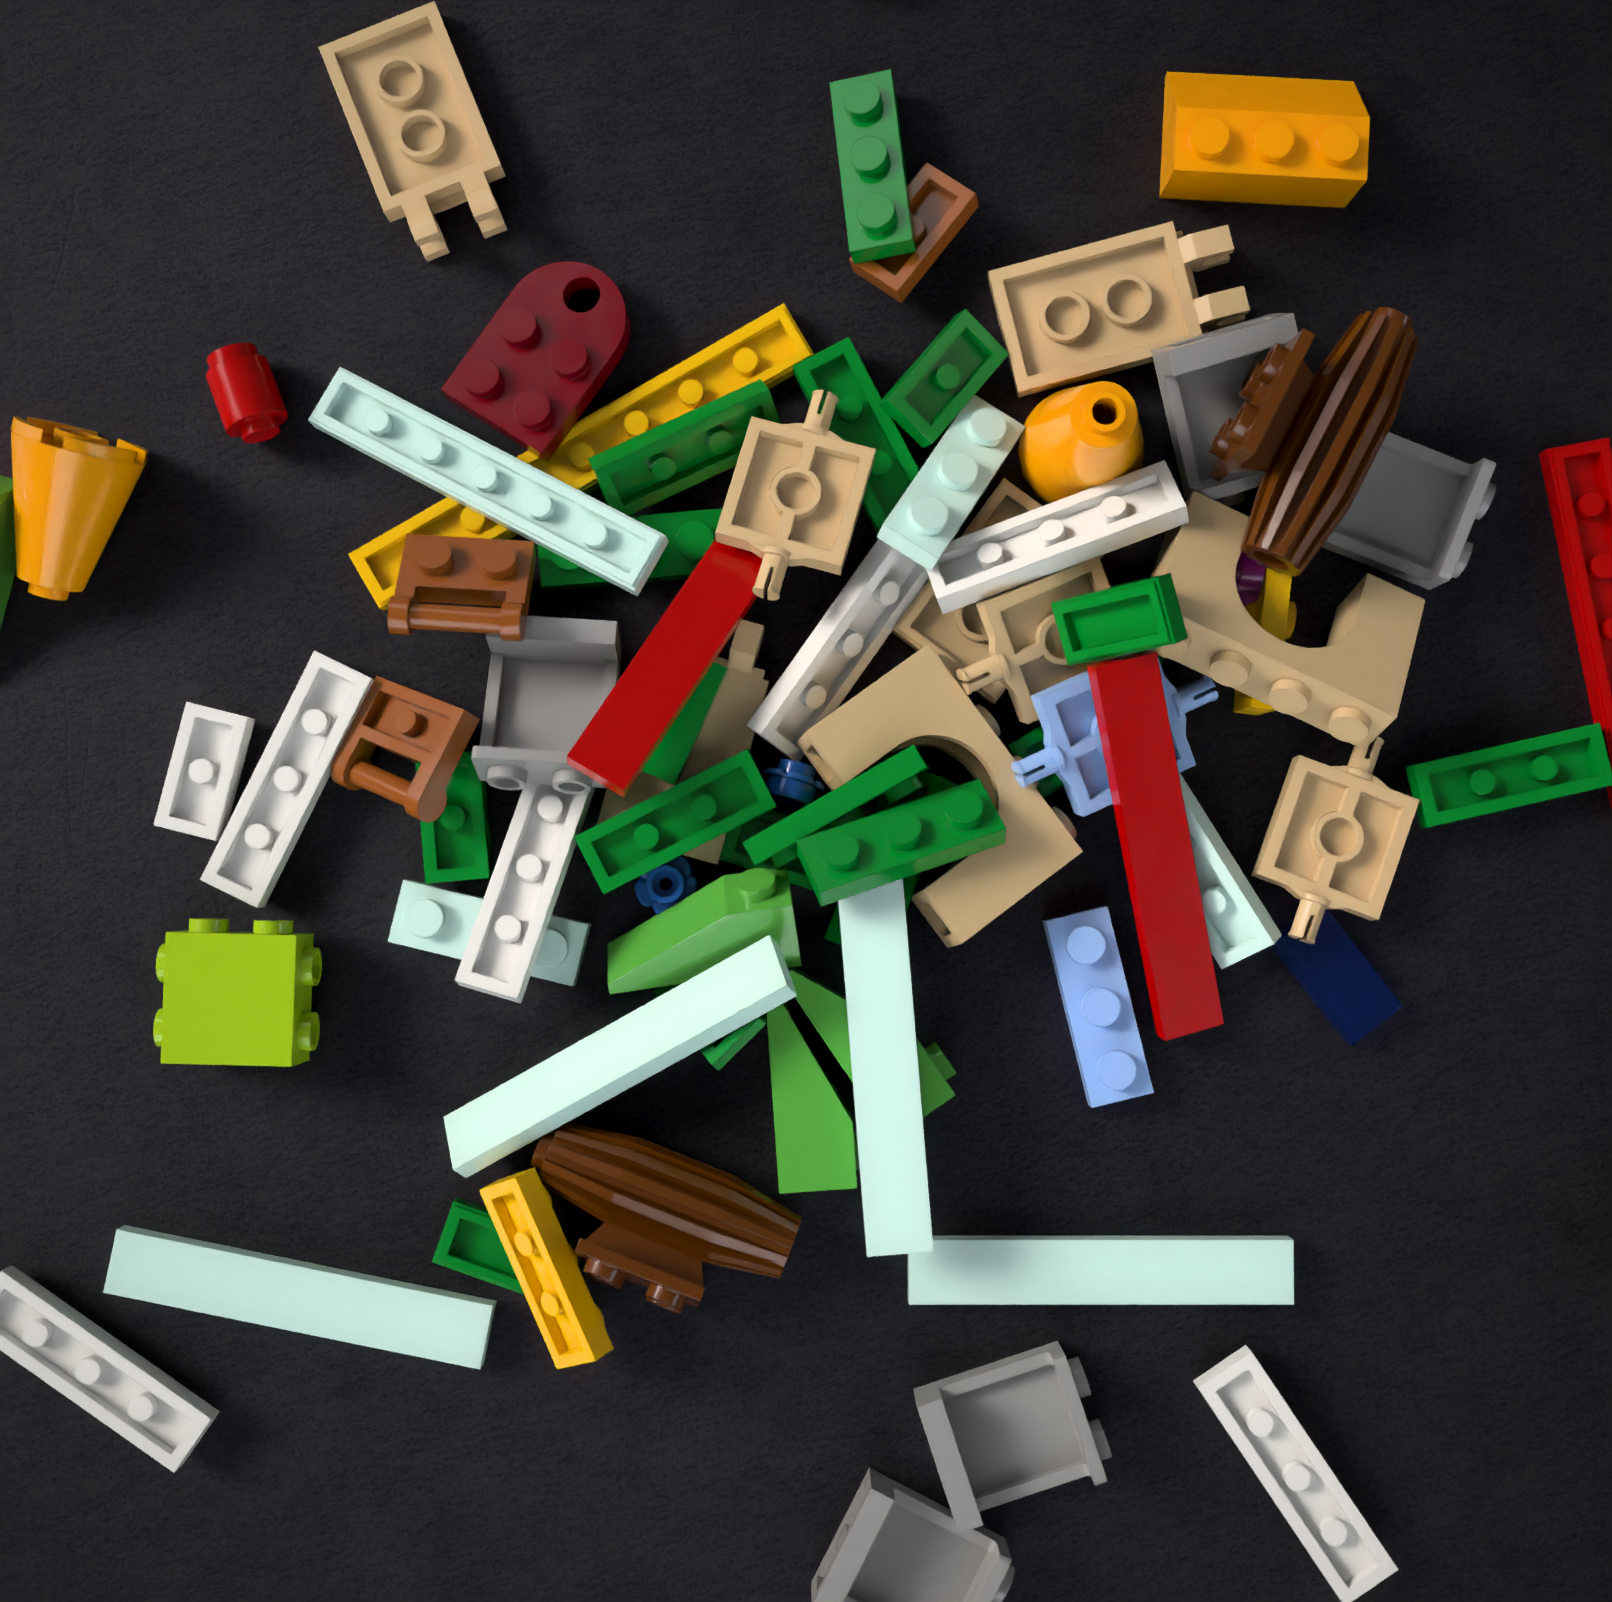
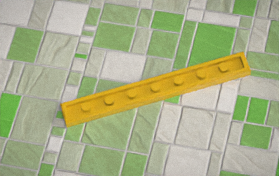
M783 303L576 422L548 463L530 451H526L516 458L585 494H589L600 486L588 458L759 379L771 389L794 375L793 365L813 356L814 353ZM446 497L348 555L379 609L386 611L388 610L391 596L395 594L407 534L509 540L518 534Z

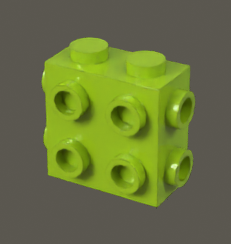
M189 918V930L166 932L165 944L159 947L156 958L157 978L160 982H164L163 1008L157 1011L153 1026L154 1042L157 1047H161V1064L293 1067L309 1061L310 1051L316 1050L320 1034L318 1013L311 1012L312 986L319 984L322 973L321 951L319 948L313 947L314 933H293L294 921L254 920L253 932L229 931L230 919Z

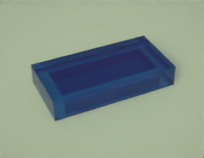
M1325 909L1315 938V944L1299 941L1300 939L1288 936L1291 925L1281 933L1282 936L1276 943L1271 945L1346 1044L1353 1046L1403 1007L1328 909Z

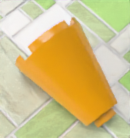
M1099 381L1063 389L1051 394L1032 410L1026 419L1025 429L1020 436L1018 456L1022 475L1036 496L1047 503L1058 501L1140 470L1143 464L1144 439L1135 401L1126 389L1113 382Z
M13 416L11 449L16 576L23 581L29 582V593L47 599L66 601L68 600L69 592L84 591L146 465L148 450L119 438L117 439L116 447L109 446V440L97 436L98 432L39 418L27 417L24 420L18 416Z

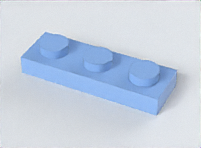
M1100 906L1043 920L1088 1105L1094 1108L1154 1093L1108 906Z

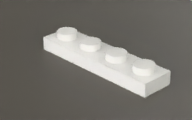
M1165 460L1107 483L1097 485L952 540L932 572L928 569L926 570L942 614H946L1189 523L1187 506Z
M878 539L746 726L782 754L794 761L800 762L805 754L797 745L798 740L808 729L835 711L892 632V629L928 581L929 576L926 568Z
M317 651L313 652L200 878L201 881L256 908L265 907L331 775L332 762L374 679Z
M526 783V787L521 792L455 977L458 985L521 1004L577 843L574 836L580 834L595 787H591V791L588 793L568 794L555 790L552 785Z
M13 1265L0 1271V1350L175 1473L187 1460L220 1411Z
M1246 1345L1193 1380L1341 1602L1354 1601L1398 1570L1252 1351Z

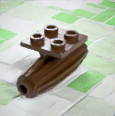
M1379 307L1374 313L1372 311H1366L1364 314L1360 313L1315 374H1313L1303 360L1315 334L1304 328L1285 346L1275 343L1263 363L1257 360L1247 374L1238 392V396L1245 399L1246 402L1240 408L1234 420L1228 417L1216 434L1209 453L1217 456V459L1208 477L1219 482L1234 470L1264 471L1240 545L1241 551L1246 553L1249 559L1256 561L1257 564L1287 576H1300L1348 512L1396 418L1419 343V336L1415 335V330L1412 328L1413 322L1404 313L1389 307Z
M567 1122L560 1126L556 1132L551 1131L540 1138L531 1161L532 1166L541 1169L539 1178L542 1185L603 1222L586 1240L579 1238L574 1250L579 1261L586 1263L583 1269L586 1273L585 1276L618 1290L622 1289L625 1279L648 1288L645 1294L646 1301L678 1314L682 1313L685 1304L698 1308L705 1290L703 1287L702 1263L779 1279L802 1220V1216L732 1174L630 1135Z

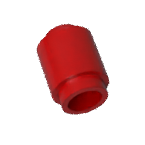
M247 342L230 344L212 352L206 359L209 366L206 380L226 434L231 437H242L243 442L247 444L263 442L280 433L279 425L287 420L288 413L268 359L263 355H259L256 345Z

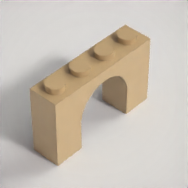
M1193 491L1185 503L1189 523L1166 532L1151 577L1171 573L1188 639L1150 650L1157 652V655L1172 659L1202 673L1221 685L1234 688L1268 704L1278 712L1291 715L1317 727L1340 741L1349 742L1364 750L1398 716L1425 600L1367 573L1337 607L1326 647L1305 648L1284 642L1264 630L1250 616L1237 592L1235 580L1236 567L1241 554L1240 545L1249 516Z
M928 643L808 729L798 740L797 745L831 791L863 774L889 754L908 748L913 744L917 747L938 749L953 756L967 768L975 780H981L1006 827L1005 844L959 859L915 892L911 898L946 947L950 948L964 943L1083 851L1074 840L1077 837V833L1070 819L1057 807L1050 808L1036 789L1039 785L1038 780L1027 785L1025 788L1018 784L1014 777L1018 773L1012 771L1011 763L1022 758L1019 756L1013 757L998 738L1001 732L992 714L982 705L978 704L975 706L959 684L963 681L957 678L956 671L958 669L954 663L942 653L937 655Z

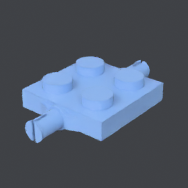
M1138 651V652L1123 654V655H1120V656H1118V657H1116V658L1123 657V656H1127V655H1131V654H1135V653H1139V652H1143V651ZM1158 658L1177 767L1180 773L1196 765L1186 737L1185 713L1208 702L1217 700L1218 692L1211 690V688L1216 686L1212 679L1206 675L1176 689L1165 677ZM1087 670L1031 695L1033 705L1044 731L1043 744L1045 749L1011 763L1012 771L1018 773L1014 777L1022 788L1055 773L1063 782L1074 814L1082 817L1113 804Z

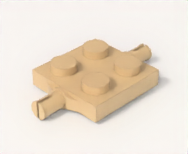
M824 390L813 391L804 423L779 424L751 416L715 531L717 543L751 551L763 559L755 586L752 589V592L760 598L764 599L767 585L772 575L767 590L768 600L775 601L779 599V593L788 566H807L841 576L874 464L876 449L844 441L832 431H829L833 414L839 401L838 397L831 392H827L820 414Z
M1099 556L976 603L989 639L988 652L990 657L956 671L957 678L964 681L959 684L967 695L999 680L1009 692L1019 721L1030 724L1039 720L1031 695L1087 671L1088 665L1118 657L1114 656L1068 666L1051 606L1052 602L1063 598L1111 587Z
M1378 736L1364 750L1354 745L1347 766H1328L1302 755L1292 758L1251 876L1285 888L1295 898L1301 900L1292 927L1288 932V936L1300 939L1299 941L1315 944V938L1325 909H1341L1370 921L1379 920L1420 800L1388 788L1381 780L1372 775L1381 746L1384 744V740Z

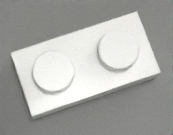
M186 702L154 826L214 841L220 840L230 818L255 719Z

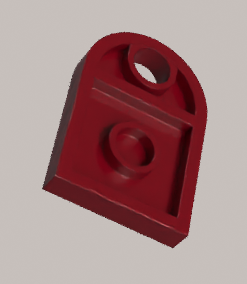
M561 261L537 268L525 276L511 291L443 385L441 391L449 401L548 463L620 362L627 349L631 328L630 317L618 287L601 270L585 263ZM582 289H594L600 293L597 305L587 312H574L568 308L571 297Z

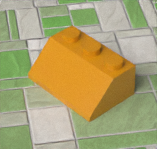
M1167 71L1164 89L1159 198L1345 208L1366 183L1368 174L1370 116L1354 81Z

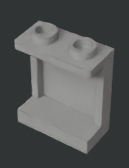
M1294 313L1268 314L1151 350L1185 498H1189L1192 492L1196 491L1228 507L1243 502L1246 499L1244 491L1259 487L1264 471L1234 470L1219 482L1208 477L1217 459V456L1209 453V449L1228 417L1234 420L1238 411L1246 402L1245 399L1238 396V392L1255 362L1259 360L1263 363L1275 343L1285 346L1298 334Z
M1388 432L1348 512L1322 547L1428 590L1448 582L1452 577L1457 578L1465 569L1472 553L1473 544L1466 540L1474 520H1480L1484 516L1494 498L1496 485L1490 483V479L1496 463L1482 458L1474 464H1468Z
M527 616L523 642L502 641L500 634L486 633L491 658L480 746H473L471 757L480 781H487L490 786L503 790H520L526 787V783L552 785L555 790L568 794L588 793L591 791V787L607 788L568 765L567 755L619 680L622 644L617 621Z
M1058 1341L913 1389L917 1409L958 1534L983 1526L980 1511L1085 1476H1090L1095 1486L1107 1482L1101 1461L1111 1458V1451L1099 1418L1087 1421L1080 1398L1091 1395L1088 1381L1078 1356L1067 1360Z
M869 1467L811 1582V1602H1002L1012 1584L1015 1568L1011 1565L1012 1559L1004 1537L983 1526L958 1534L950 1509Z

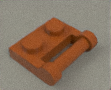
M407 534L395 594L391 596L388 605L387 619L390 634L412 636L414 629L500 634L502 641L523 642L537 559L534 541ZM420 602L450 603V604H468V605H485V606H502V607H501V608H490V607H472V606H455V605L420 604Z
M376 676L332 762V780L349 790L355 791L361 788L404 806L406 813L413 818L426 823L433 822L441 816L447 802L445 788L480 719L462 708ZM376 746L420 764L414 779L410 781L372 765L370 758Z

